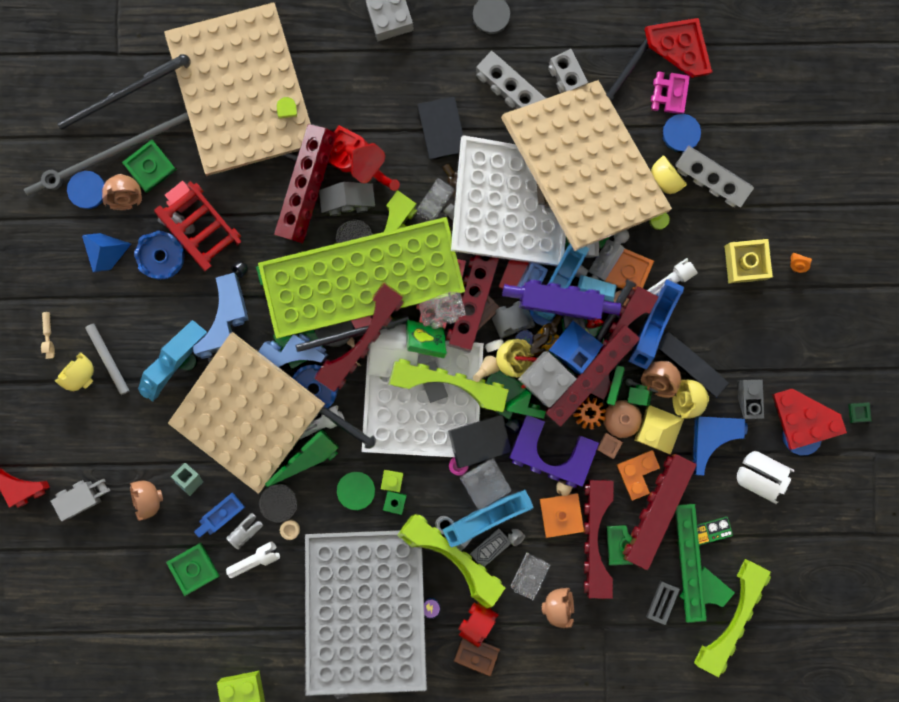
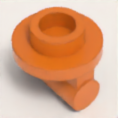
M793 253L791 255V269L798 273L806 272L810 269L812 259Z

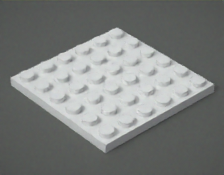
M463 135L460 143L451 251L558 266L565 251L566 235L552 209L545 208L544 205H538L537 182L516 144Z
M371 341L368 345L369 351L367 355L363 433L370 438L373 435L376 438V444L373 448L366 449L364 448L365 444L362 443V452L455 457L448 430L479 421L480 405L467 392L448 383H444L448 397L430 403L423 384L416 385L410 389H404L388 385L390 377L368 375ZM445 341L447 353L445 358L419 353V364H426L435 360L437 367L447 370L449 375L455 376L456 373L467 375L466 379L474 381L473 376L478 372L483 362L484 343H473L472 350L469 353L449 347L450 341Z

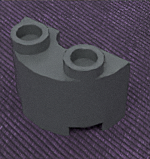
M520 301L515 302L509 308L503 306L495 311L496 315L493 316L492 320L500 339L513 335L518 331H525L535 327L529 310L519 308Z

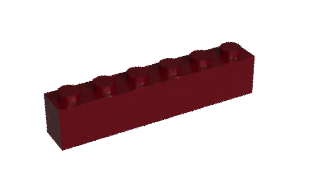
M672 454L666 458L663 465L665 467L663 474L660 473L655 482L657 484L656 489L651 491L647 501L649 504L646 509L642 510L639 516L641 521L638 527L635 526L631 533L633 538L630 544H627L623 550L624 560L642 569H649L697 464L677 454Z

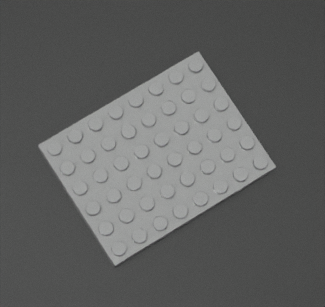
M400 531L305 534L306 695L426 691L422 548L409 546L397 536Z

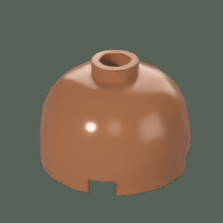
M123 174L113 176L105 182L102 188L103 203L105 206L106 203L110 205V208L113 210L132 209L131 205L137 203L138 206L142 201L140 186L135 179Z
M656 361L650 364L647 370L645 369L641 383L643 386H648L647 390L652 388L658 391L655 395L669 398L673 397L675 393L677 394L681 384V375L671 362Z
M617 400L616 405H609L606 408V413L603 414V417H605L603 424L606 430L618 438H628L634 435L642 423V415L639 408L633 403H628L627 400Z
M148 481L130 483L133 506L138 510V512H135L138 521L153 517L160 508V501H163L161 490H157L155 485Z
M570 588L555 589L548 594L546 602L542 603V612L546 614L547 620L559 628H571L573 626L574 619H570L571 613H574V601L572 592H569Z

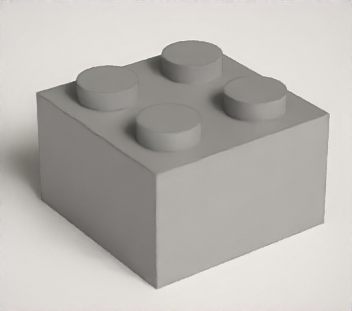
M365 0L377 41L413 31V22L406 0Z
M544 351L518 380L545 406L550 408L576 378L549 352Z

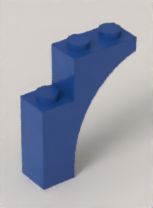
M666 279L657 294L658 299L638 332L637 336L640 339L633 347L629 362L647 370L655 357L667 322L684 290L683 286Z

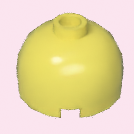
M662 156L653 165L651 173L664 193H676L687 185L665 156Z
M513 339L504 342L496 354L499 370L507 376L520 377L533 362L515 360L514 357L534 356L530 353L529 348H531V345L523 339Z
M82 353L76 356L78 359L75 362L71 361L58 375V379L55 380L57 384L66 390L77 391L82 387L86 389L93 382L91 377L94 373V367L92 362Z
M681 380L677 394L672 398L674 410L677 415L682 416L681 418H694L701 415L709 402V396L704 386L697 381Z

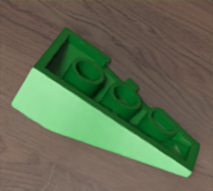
M325 431L318 432L301 448L302 451L293 456L288 464L283 466L265 485L267 487L327 459L331 461L338 454L336 450L339 446Z

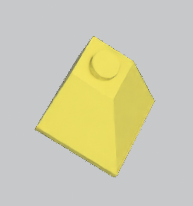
M647 406L641 426L634 440L671 454L684 419L653 406Z

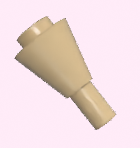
M486 356L478 372L473 376L474 381L479 382L483 377L499 371L496 358L493 356Z

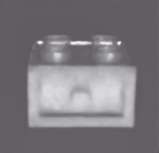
M494 458L459 476L478 510L511 492Z

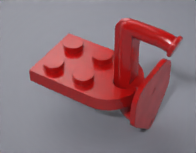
M339 125L334 131L337 134L328 163L343 172H351L352 176L361 183H368L374 177L392 191L398 190L400 187L399 181L388 178L379 170L385 160L384 151L374 143L368 144L361 136Z

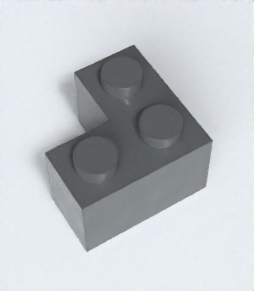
M341 182L319 190L321 212L330 213V216H339L341 212H351L354 210L357 213L368 212V208L375 207L373 184Z

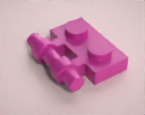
M657 72L653 83L655 89L654 95L651 96V110L659 111L660 104H665L664 112L684 114L690 76L671 73L669 80H665L664 73ZM662 87L668 88L666 97L661 96Z

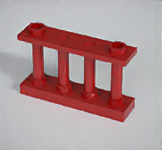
M190 181L187 184L190 191L168 208L157 207L154 213L205 272L211 267L209 264L211 258L232 241L236 245L241 243L239 239L241 235L235 228L230 229L202 195L203 190L197 183L193 184ZM196 196L203 205L184 221L176 224L171 219L173 213ZM209 211L215 218V221L194 238L188 239L184 234L186 232L185 229ZM221 226L228 236L208 252L201 254L197 249L198 244Z

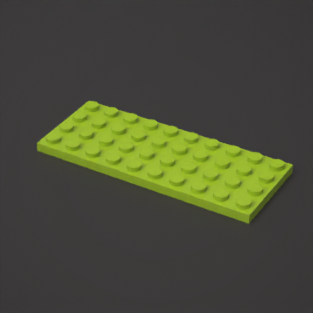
M447 217L258 263L276 339L372 316L375 309V301L372 300V297L383 282L403 295L402 301L404 303L400 309L464 293L465 289L456 253L451 251L452 236Z

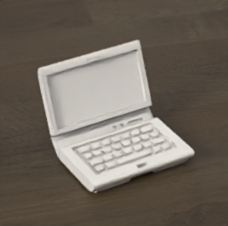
M406 324L397 325L394 329L387 330V328L379 330L380 336L375 342L371 343L368 375L390 377L393 363L395 361L399 362V359L411 361L410 365L417 366L419 353L407 351Z

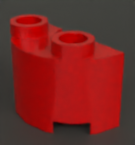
M474 602L469 610L470 618L468 621L464 619L459 627L461 631L459 636L479 648L484 638L487 637L492 629L498 613L484 607L479 602L477 604Z

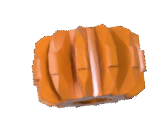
M587 397L585 399L586 404L582 402L581 407L576 409L579 413H574L573 417H580L576 421L577 424L584 421L582 428L585 429L589 423V428L594 429L593 422L596 426H601L598 419L605 420V417L600 416V413H606V410L599 409L603 406V403L600 402L596 405L597 398H593L590 403V398ZM587 408L594 411V415H591L592 418L590 419L589 416H585V411H588Z

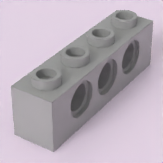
M492 50L476 67L478 79L483 83L487 82L491 86V90L497 95L501 94L505 98V102L512 108L519 109L546 99ZM494 72H499L501 74V77L499 79H495L492 77L491 74ZM511 84L514 85L516 89L514 91H508L506 89V86ZM527 97L530 102L523 104L520 98Z
M689 145L675 164L678 168L677 172L685 177L690 175L694 178L693 182L701 187L706 185L710 188V193L716 197L723 196L726 198L725 202L732 207L736 205L741 207L754 189L751 184ZM700 163L703 168L700 172H693L691 169L692 165ZM711 173H716L719 176L718 180L714 183L708 181V176ZM728 183L735 185L734 190L730 193L724 191V186Z

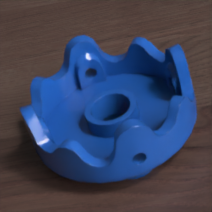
M156 231L151 234L142 235L139 238L134 257L138 264V269L143 274L153 279L163 280L173 277L179 272L184 263L185 253L183 246L176 237L164 231ZM159 251L165 252V259L162 261L156 259V254Z
M308 365L298 369L292 378L308 391L311 384H317L319 392L315 396L324 402V406L328 409L337 397L338 388L333 392L315 379L316 373L322 366Z

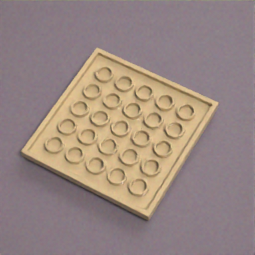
M232 332L168 424L259 494L266 486L265 483L271 479L325 403Z

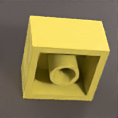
M768 239L732 242L725 245L729 283L760 281L773 277Z

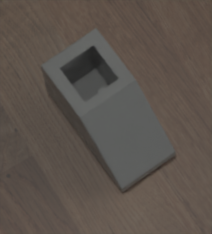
M763 380L738 381V401L744 419L764 418Z

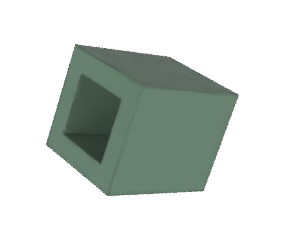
M186 463L171 476L174 482L189 496L203 483L199 474Z

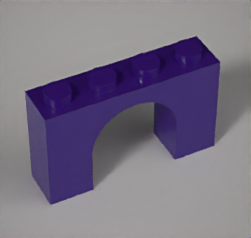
M525 415L522 427L509 458L513 459L512 463L523 467V464L531 466V471L541 474V471L549 473L548 477L559 481V478L567 480L566 484L577 488V485L583 486L599 443L579 436L571 457L565 463L556 466L548 465L541 460L537 453V441L545 422Z

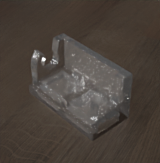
M526 553L511 588L515 592L534 600L550 564L530 553Z

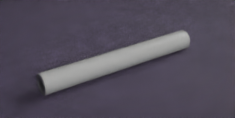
M94 324L86 326L85 329L120 395L129 392L130 390Z

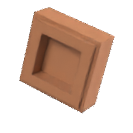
M605 433L597 450L614 459L623 442Z

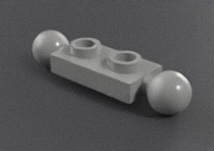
M627 230L614 234V241L607 240L599 253V257L595 259L588 271L592 275L590 278L606 280L625 249L621 243H625L629 239V232Z

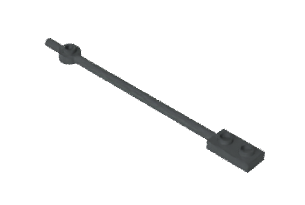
M188 113L179 115L59 173L54 170H47L43 173L40 182L25 188L24 191L28 196L45 187L49 190H57L61 187L64 178L189 120ZM55 178V183L51 184V179Z

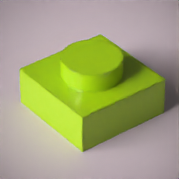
M384 470L381 489L400 492L403 473Z

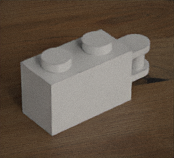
M105 479L94 484L91 481L84 483L82 480L72 485V490L67 492L65 489L55 494L56 498L51 500V503L60 520H68L102 502L99 497L111 491L109 488L107 489L104 483ZM95 487H98L100 493L97 494Z

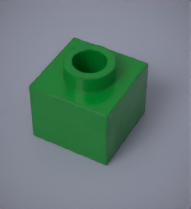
M636 385V388L630 387L628 403L650 406L652 391L647 390L648 386Z
M388 490L383 510L402 515L407 495ZM394 499L398 501V506L396 507L391 505V501Z

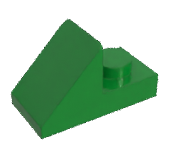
M527 390L506 402L504 407L505 410L543 419L546 412L540 409V405L529 403L531 392Z

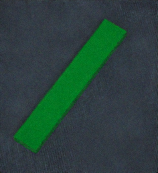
M682 504L677 506L675 515L685 617L687 623L702 622L707 620L695 504Z

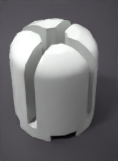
M754 451L749 453L742 464L773 479L776 483L744 467H740L737 472V482L746 489L777 504L778 502L775 499L779 493H785L791 481L788 475L790 472H794V470L760 452Z

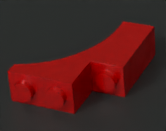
M0 468V492L9 507H22L29 503L28 499L33 496L36 499L45 494L44 490L50 488L47 481L32 482L21 480Z

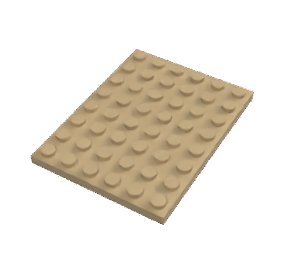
M275 3L164 31L172 59L180 54H186L191 60L188 68L182 66L175 71L206 176L300 150L307 125H311ZM283 97L292 98L296 104L297 117L278 119L277 102Z
M599 80L502 115L501 119L574 251L658 217L672 209L610 99L606 96Z

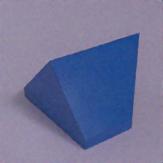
M101 233L82 236L93 272L111 270L131 245V243Z

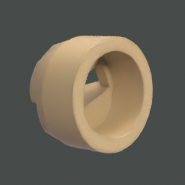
M559 480L556 490L558 494L567 496L573 487L567 485L566 481Z

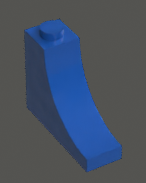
M695 417L693 463L697 465L693 474L704 475L709 457L720 445L733 439L744 438L748 431L745 419Z

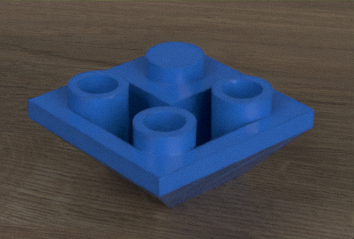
M572 321L549 351L580 375L595 358L603 344L575 321Z

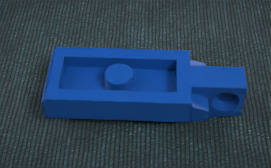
M231 493L199 521L202 525L194 531L195 534L201 537L208 531L211 535L243 510L245 506L234 493Z

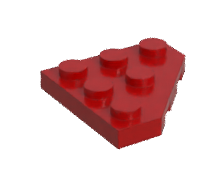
M699 18L651 25L644 29L649 48L690 77L705 76L712 73Z
M788 389L772 394L790 450L847 433L841 414L794 389Z

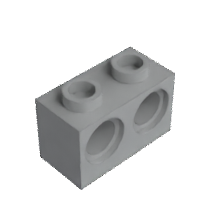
M572 49L550 59L548 69L550 74L556 77L558 81L556 84L560 93L588 84ZM558 63H565L567 68H559ZM573 79L576 84L570 86L566 83V80Z

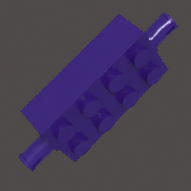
M531 279L524 283L522 287L504 284L502 293L503 297L518 298L520 301L519 308L594 321L601 319L602 312L619 315L621 303L604 301L605 295H601L598 290L588 289V291L583 292L580 291V287L569 286L565 289L561 288V284L549 283L541 285V281Z

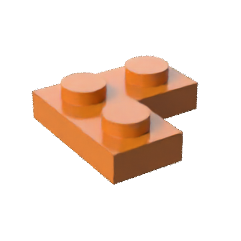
M653 450L616 464L632 501L650 494L642 475L660 468Z

